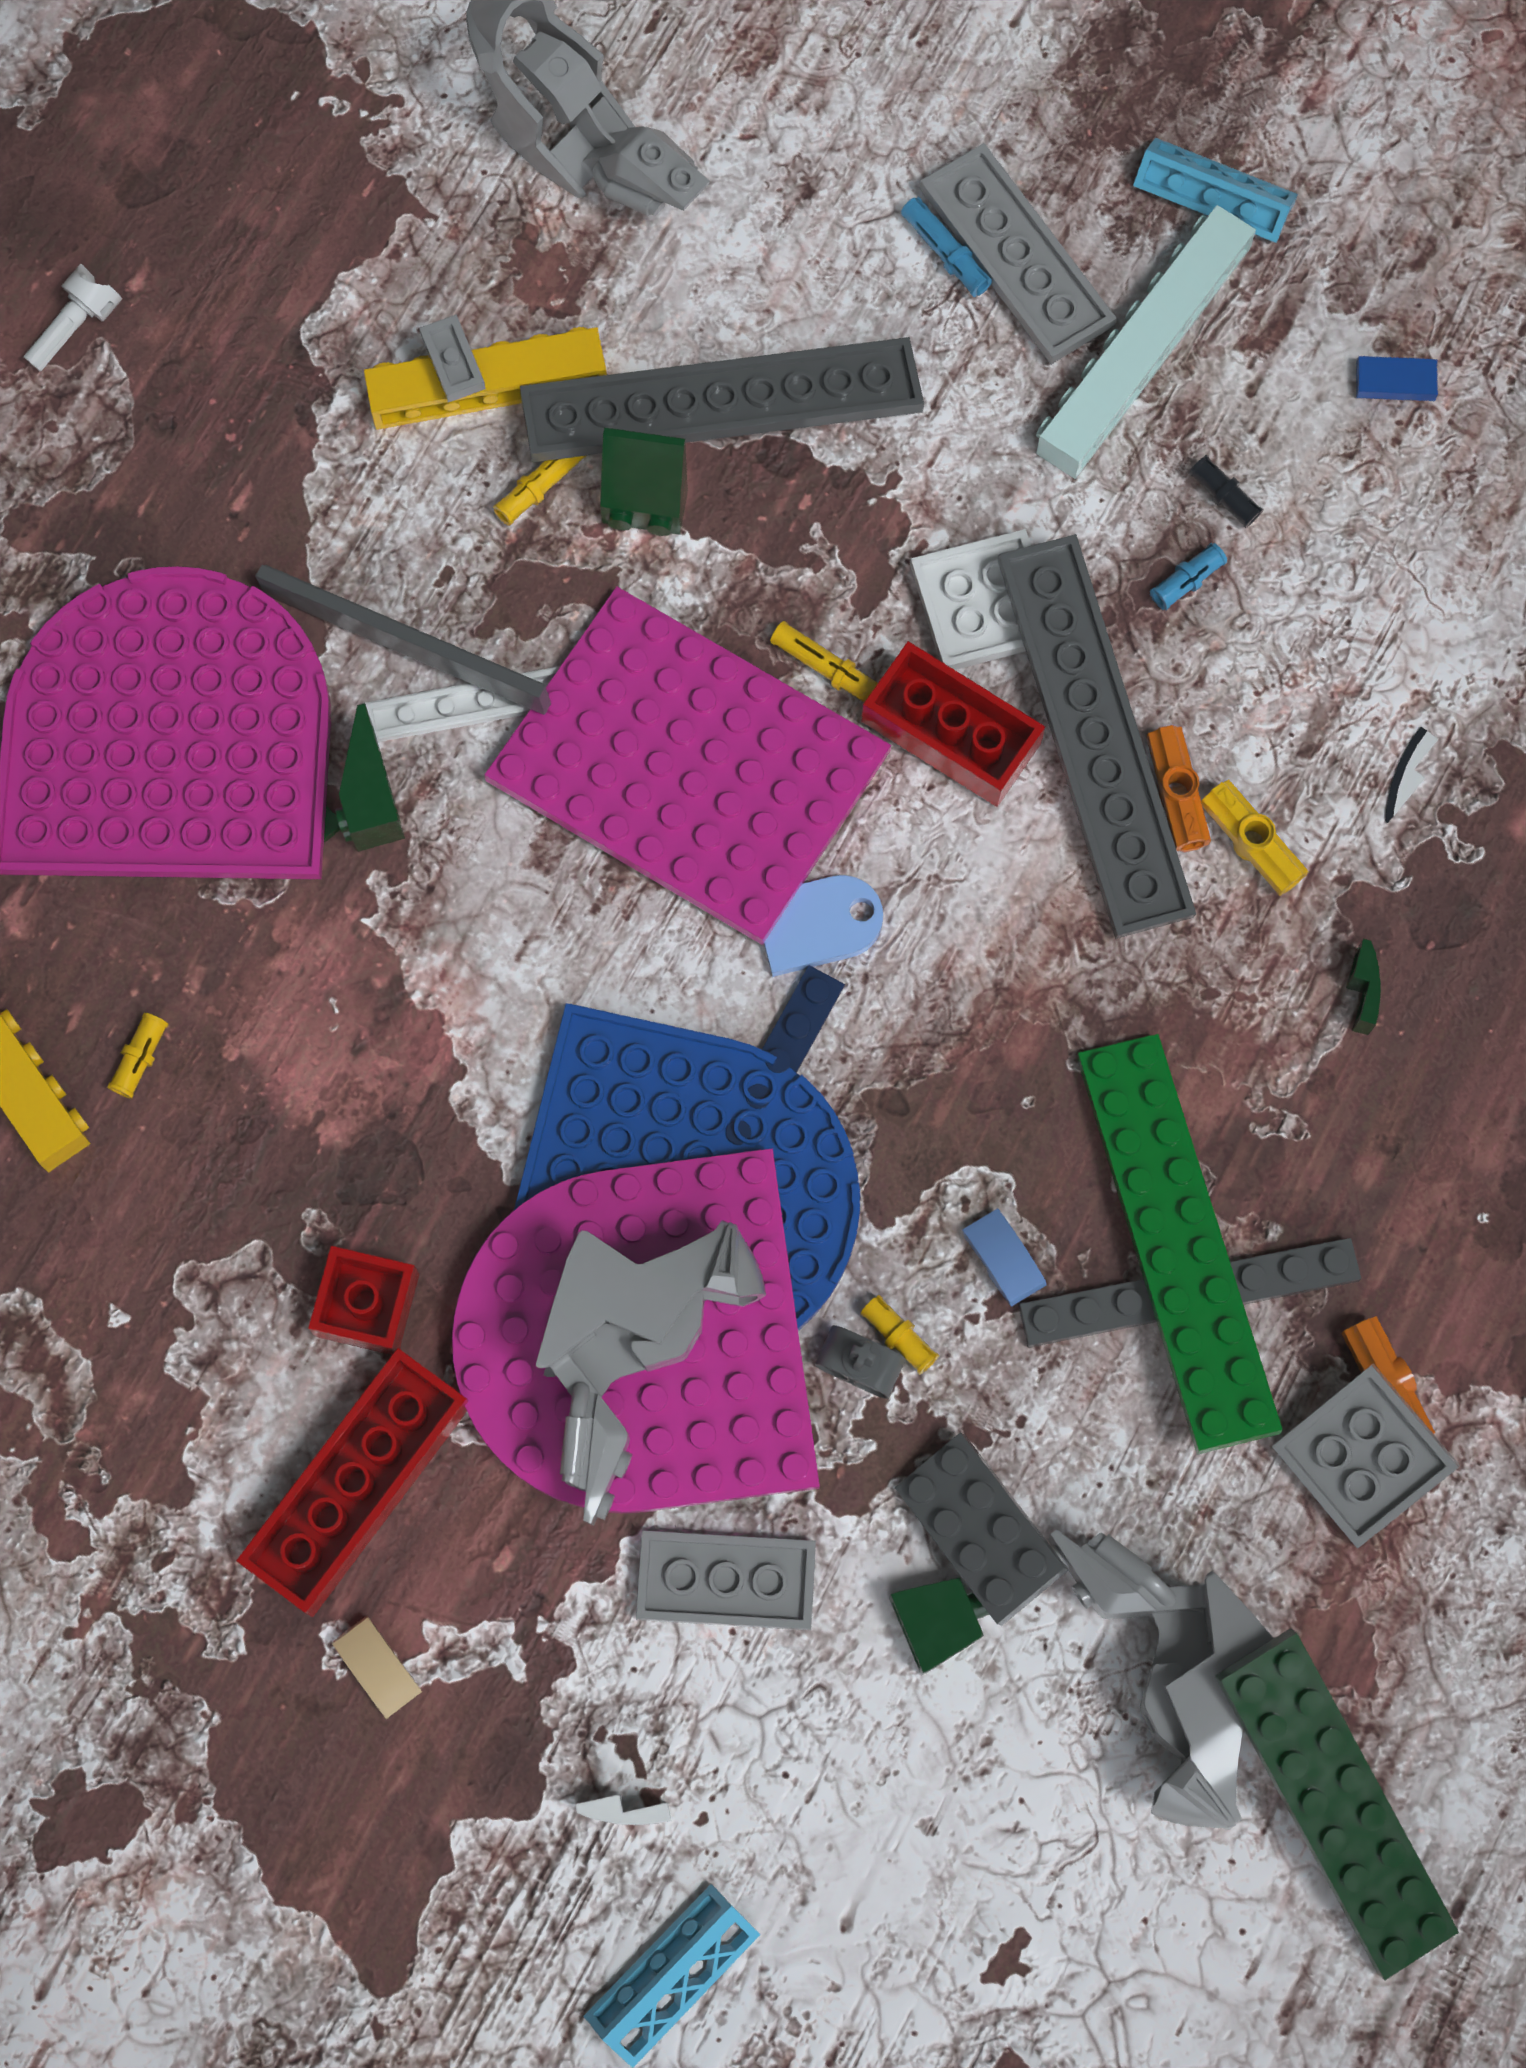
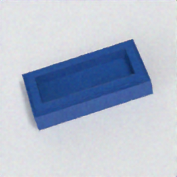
M1358 356L1356 361V398L1436 400L1438 396L1437 359Z

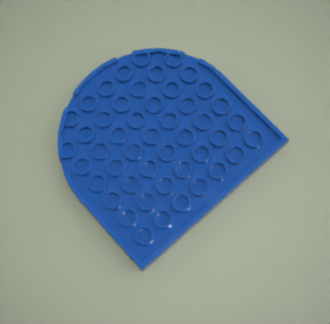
M566 1003L514 1210L541 1191L560 1182L585 1174L773 1149L799 1331L819 1312L830 1298L848 1265L857 1236L860 1216V1185L853 1156L854 1153L845 1129L836 1113L823 1095L802 1074L800 1076L790 1067L783 1073H774L769 1070L766 1062L773 1066L777 1060L776 1056L750 1044L733 1039ZM762 1084L770 1090L771 1094L764 1099H756L750 1095L748 1089L753 1085ZM746 1098L757 1105L769 1104L765 1108L755 1109L748 1104ZM741 1120L745 1121L751 1128L750 1139L743 1137L739 1132L738 1126ZM733 1121H735V1135L744 1143L742 1145L731 1143L726 1136V1129Z

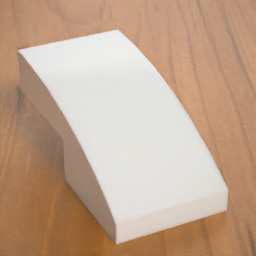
M615 1795L575 1804L578 1814L607 1823L649 1825L672 1821L668 1803L624 1812L621 1795Z

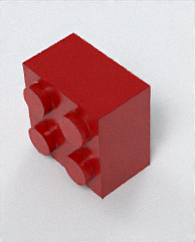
M331 1246L308 1329L317 1338L393 1355L396 1349H400L420 1275L415 1265Z

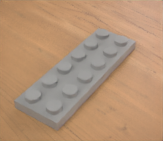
M985 143L920 180L919 189L960 244L967 246L973 253L972 258L992 279V287L1050 364L1055 363L1115 326L1116 316Z

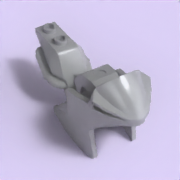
M554 0L470 1L466 11L469 41L479 67L483 70L498 104L491 118V123L507 144L543 176L577 198L586 196L583 187L594 177V181L600 190L604 192L606 198L647 216L657 215L663 209L665 203L684 211L709 185L710 180L698 171L694 160L664 132L644 126H634L601 80L604 55L554 14L557 8ZM509 16L513 18L518 16L524 17L535 33L531 43L524 50L521 49L514 57L513 63L551 103L557 121L561 124L569 123L571 127L568 134L551 151L541 141L543 116L523 95L507 74L503 65L501 52L502 32Z
M722 1220L711 1233L678 1250L643 1264H635L588 1231H581L573 1244L553 1302L536 1367L545 1368L543 1375L546 1377L557 1376L572 1396L570 1413L565 1419L560 1474H563L562 1481L566 1482V1484L586 1492L583 1521L594 1526L597 1518L605 1520L615 1497V1495L609 1493L615 1476L619 1478L624 1477L633 1455L626 1451L630 1442L627 1430L602 1399L611 1383L643 1370L649 1372L685 1360L702 1333L704 1304L706 1300L744 1307L766 1296L763 1276L758 1262L736 1224Z
M1059 1530L1054 1531L1050 1534L1048 1541L1076 1581L1072 1589L1086 1609L1093 1606L1097 1614L1104 1619L1153 1617L1159 1630L1158 1645L1143 1692L1140 1712L1153 1738L1181 1760V1764L1155 1791L1151 1814L1169 1822L1185 1826L1223 1828L1228 1830L1236 1826V1823L1242 1820L1236 1805V1787L1243 1727L1215 1675L1274 1639L1273 1636L1213 1571L1207 1574L1204 1580L1205 1584L1168 1587L1167 1584L1152 1572L1153 1568L1109 1534L1106 1536L1103 1533H1099L1085 1545L1079 1547Z

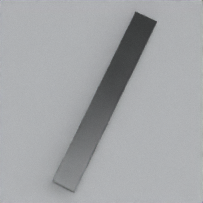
M262 565L255 576L262 591L271 598L543 715L546 714L551 705L546 686L539 681L268 565Z

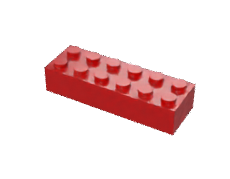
M397 1348L236 1561L304 1613L314 1617L467 1413L465 1405L468 1399Z

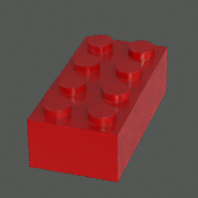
M907 641L864 702L861 720L862 723L996 807L1002 802L1041 745L1046 727Z

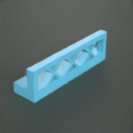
M1155 138L1146 149L1133 184L1137 188L1207 216L1218 205L1255 228V235L1275 243L1280 237L1288 214L1298 196L1294 192L1158 138Z
M710 1884L584 2015V2018L600 2038L633 2068L760 1934ZM734 1923L743 1930L730 1944L720 1945L721 1936ZM707 1960L706 1969L698 1977L688 1979L689 1969L697 1961ZM675 1993L673 2004L665 2011L656 2012L657 2003L666 1994ZM643 2027L642 2036L629 2049L620 2042L633 2028Z

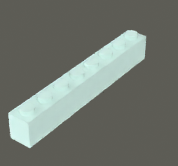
M1218 205L1208 217L1203 214L1197 220L1190 233L1193 237L1187 245L1180 243L1170 257L1169 264L1171 266L1164 274L1159 271L1154 276L1147 288L1149 294L1143 302L1137 300L1131 306L1125 317L1127 323L1122 330L1114 329L1103 346L1105 352L1099 360L1092 358L1081 374L1083 380L1076 389L1070 387L1063 395L1058 405L1061 408L1054 418L1048 416L1043 421L1036 433V437L1039 438L1037 455L1072 478H1077L1248 253L1256 232L1255 228Z

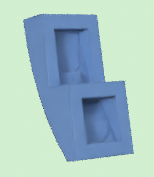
M998 1208L962 1229L964 1238L985 1265L988 1276L1011 1307L1047 1285L1046 1280L1029 1252Z

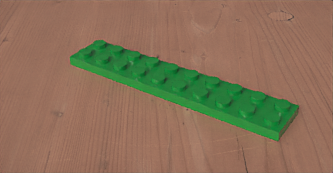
M1159 1034L1078 1053L1077 1061L1196 1454L1199 1455L1281 1434L1283 1431Z

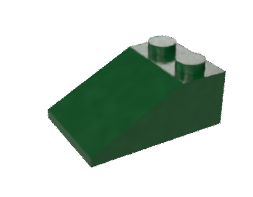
M604 427L600 497L602 524H608L611 528L622 531L630 530L631 528L644 529L657 536H668L671 533L680 535L688 493L685 439Z
M365 703L357 705L339 791L342 807L335 809L345 841L353 840L358 852L405 839L375 730Z

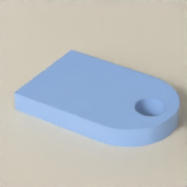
M846 875L831 876L803 883L764 942L772 977L807 969L809 965L815 967L851 958L867 951L878 939L883 923L882 904L874 889L866 882ZM860 902L867 903L873 909V916L866 921L855 920L850 914V909L854 904Z

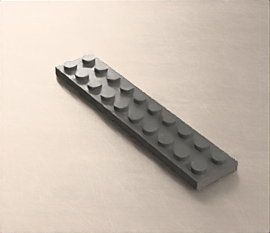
M910 337L520 386L531 462L602 454L604 427L683 438L685 443L922 413L924 409V400Z
M1077 535L999 554L997 559L1115 939L1194 918L1196 915L1195 907Z

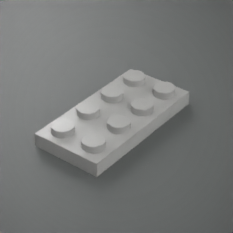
M642 1531L636 1620L811 1631L816 1541Z

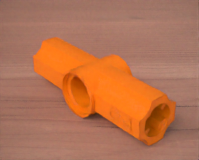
M1169 725L1159 727L1146 736L1159 786L1158 794L1165 809L1176 851L1184 853L1195 851L1209 845L1211 842L1198 792L1199 777L1192 769L1182 726ZM1169 784H1183L1187 788L1188 793L1178 795L1170 790Z
M1377 1316L1366 1319L1344 1330L1341 1334L1360 1372L1362 1373L1374 1363L1430 1431L1435 1434L1415 1393L1417 1386L1414 1376L1404 1359L1396 1356Z

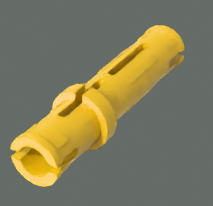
M586 456L542 462L528 476H521L516 481L517 486L493 506L495 514L506 525H512L529 507L544 500L543 495Z
M782 621L771 636L770 643L780 647L803 664L832 681L831 686L838 691L844 689L862 702L866 701L878 684V682L856 669V664L850 659L842 660L817 642L788 625L786 621Z

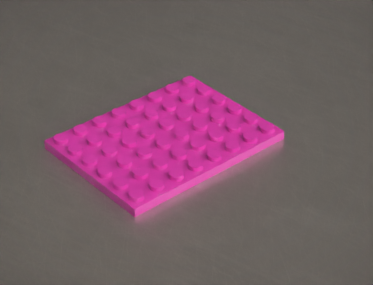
M617 586L546 686L551 701L546 714L543 715L530 709L484 775L486 782L763 945L800 886L804 883L890 753L891 744Z

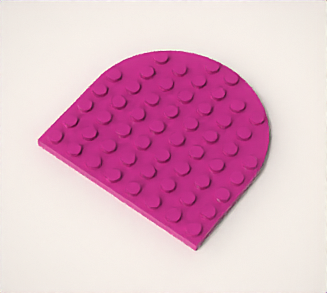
M156 567L128 573V577L116 580L103 587L101 584L90 588L63 606L44 624L30 642L32 647L24 658L20 669L16 668L6 699L0 753V875L322 879L331 704L327 681L314 647L301 626L287 610L254 586L249 587L241 582L229 579L226 574L191 567Z
M773 1149L605 1170L581 1175L560 1182L530 1198L507 1216L490 1234L474 1258L459 1293L453 1324V1362L460 1393L468 1399L465 1408L475 1428L491 1451L517 1477L536 1490L558 1501L585 1508L586 1492L566 1484V1482L562 1481L563 1474H560L565 1419L570 1413L572 1396L557 1376L546 1377L543 1375L545 1368L536 1367L565 1263L578 1234L581 1231H588L635 1264H643L702 1238L714 1231L719 1223L724 1220L737 1225L741 1235L755 1256L763 1276L766 1296L744 1307L706 1300L704 1304L702 1333L685 1360L649 1372L643 1370L611 1383L602 1399L627 1430L630 1442L626 1451L633 1455L624 1477L619 1478L615 1476L609 1493L615 1495L608 1513L650 1512L820 1488Z

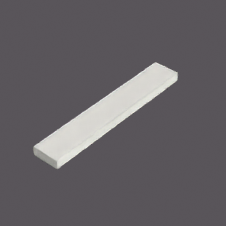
M560 666L521 674L547 686ZM471 683L365 703L378 742L527 715L530 710Z

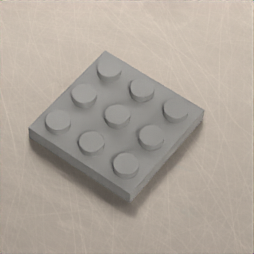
M1374 1363L1272 1446L1357 1549L1460 1466Z

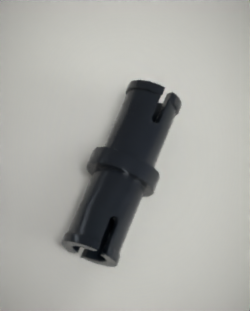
M1208 455L1202 457L1190 470L1189 475L1193 476L1214 496L1212 501L1217 506L1222 504L1245 528L1250 526L1263 512L1264 509L1259 507L1238 487L1240 482L1235 477L1230 479L1210 460Z

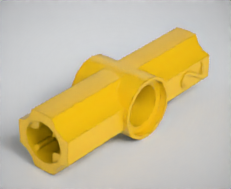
M1229 779L1221 782L1202 799V807L1233 841V848L1236 854L1242 859L1250 861L1279 896L1295 887L1308 874L1309 871L1276 834L1275 825L1272 820L1266 815L1259 814ZM1248 831L1257 832L1262 836L1264 842L1261 844L1251 843L1247 840L1245 833Z

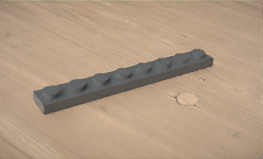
M1351 1238L1230 1262L1243 1305L1355 1283L1361 1280ZM1144 1279L1019 1305L1028 1348L1156 1323Z

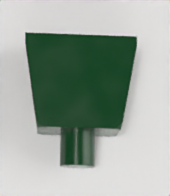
M960 1578L898 1591L889 1596L921 1676L935 1669L984 1636L978 1619L990 1614L974 1593L966 1594Z

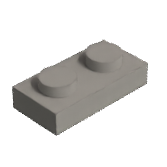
M457 315L419 328L420 335L448 403L486 389L483 377Z

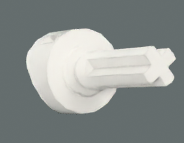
M82 264L73 271L62 285V288L69 294L68 298L71 301L63 307L59 315L23 356L39 371L44 369L75 330L80 327L85 321L87 314L90 317L95 316L104 322L122 300V297L111 286L96 284L95 277Z

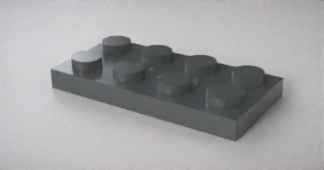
M961 1432L895 1487L997 1625L1003 1626L1069 1571L970 1440Z

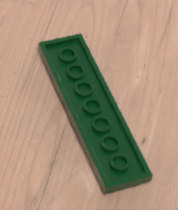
M1291 1628L1215 1675L1377 1974L1382 1979L1387 1980L1458 1934L1459 1931L1298 1633Z

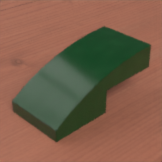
M1363 938L1355 950L1346 988L1362 993L1352 1031L1369 1035L1377 1024L1381 981L1377 956L1372 941Z

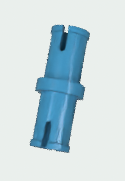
M1210 543L1190 561H1182L1175 567V572L1150 590L1153 601L1162 610H1167L1189 591H1197L1202 587L1204 579L1227 563L1225 553L1217 544Z

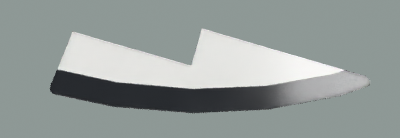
M1423 727L1419 728L1408 744L1396 769L1386 807V823L1390 822L1425 779L1424 776L1414 769L1439 739Z

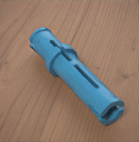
M914 197L909 200L902 208L901 215L915 228L932 250L937 253L944 262V269L950 275H955L973 297L983 294L990 287L992 279L972 258L973 253L971 250L956 241L920 197Z

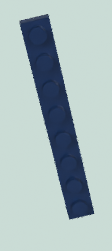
M810 965L807 967L762 1050L777 1057L773 1066L766 1062L769 1070L774 1073H783L790 1067L796 1073L798 1072L845 987L844 983ZM762 1084L753 1085L748 1089L750 1095L756 1099H764L771 1094L770 1090ZM746 1098L748 1104L755 1109L765 1108L769 1104L757 1105ZM741 1120L738 1126L739 1132L743 1137L750 1139L751 1128L745 1121ZM733 1121L726 1129V1136L731 1143L742 1145L744 1143L735 1135V1121Z

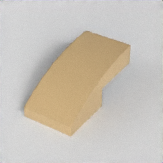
M365 1616L331 1642L386 1719L422 1692L419 1685L368 1616Z

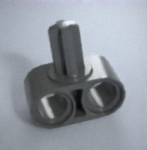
M832 1325L814 1365L822 1371L875 1396L889 1399L906 1359L899 1353L857 1333Z

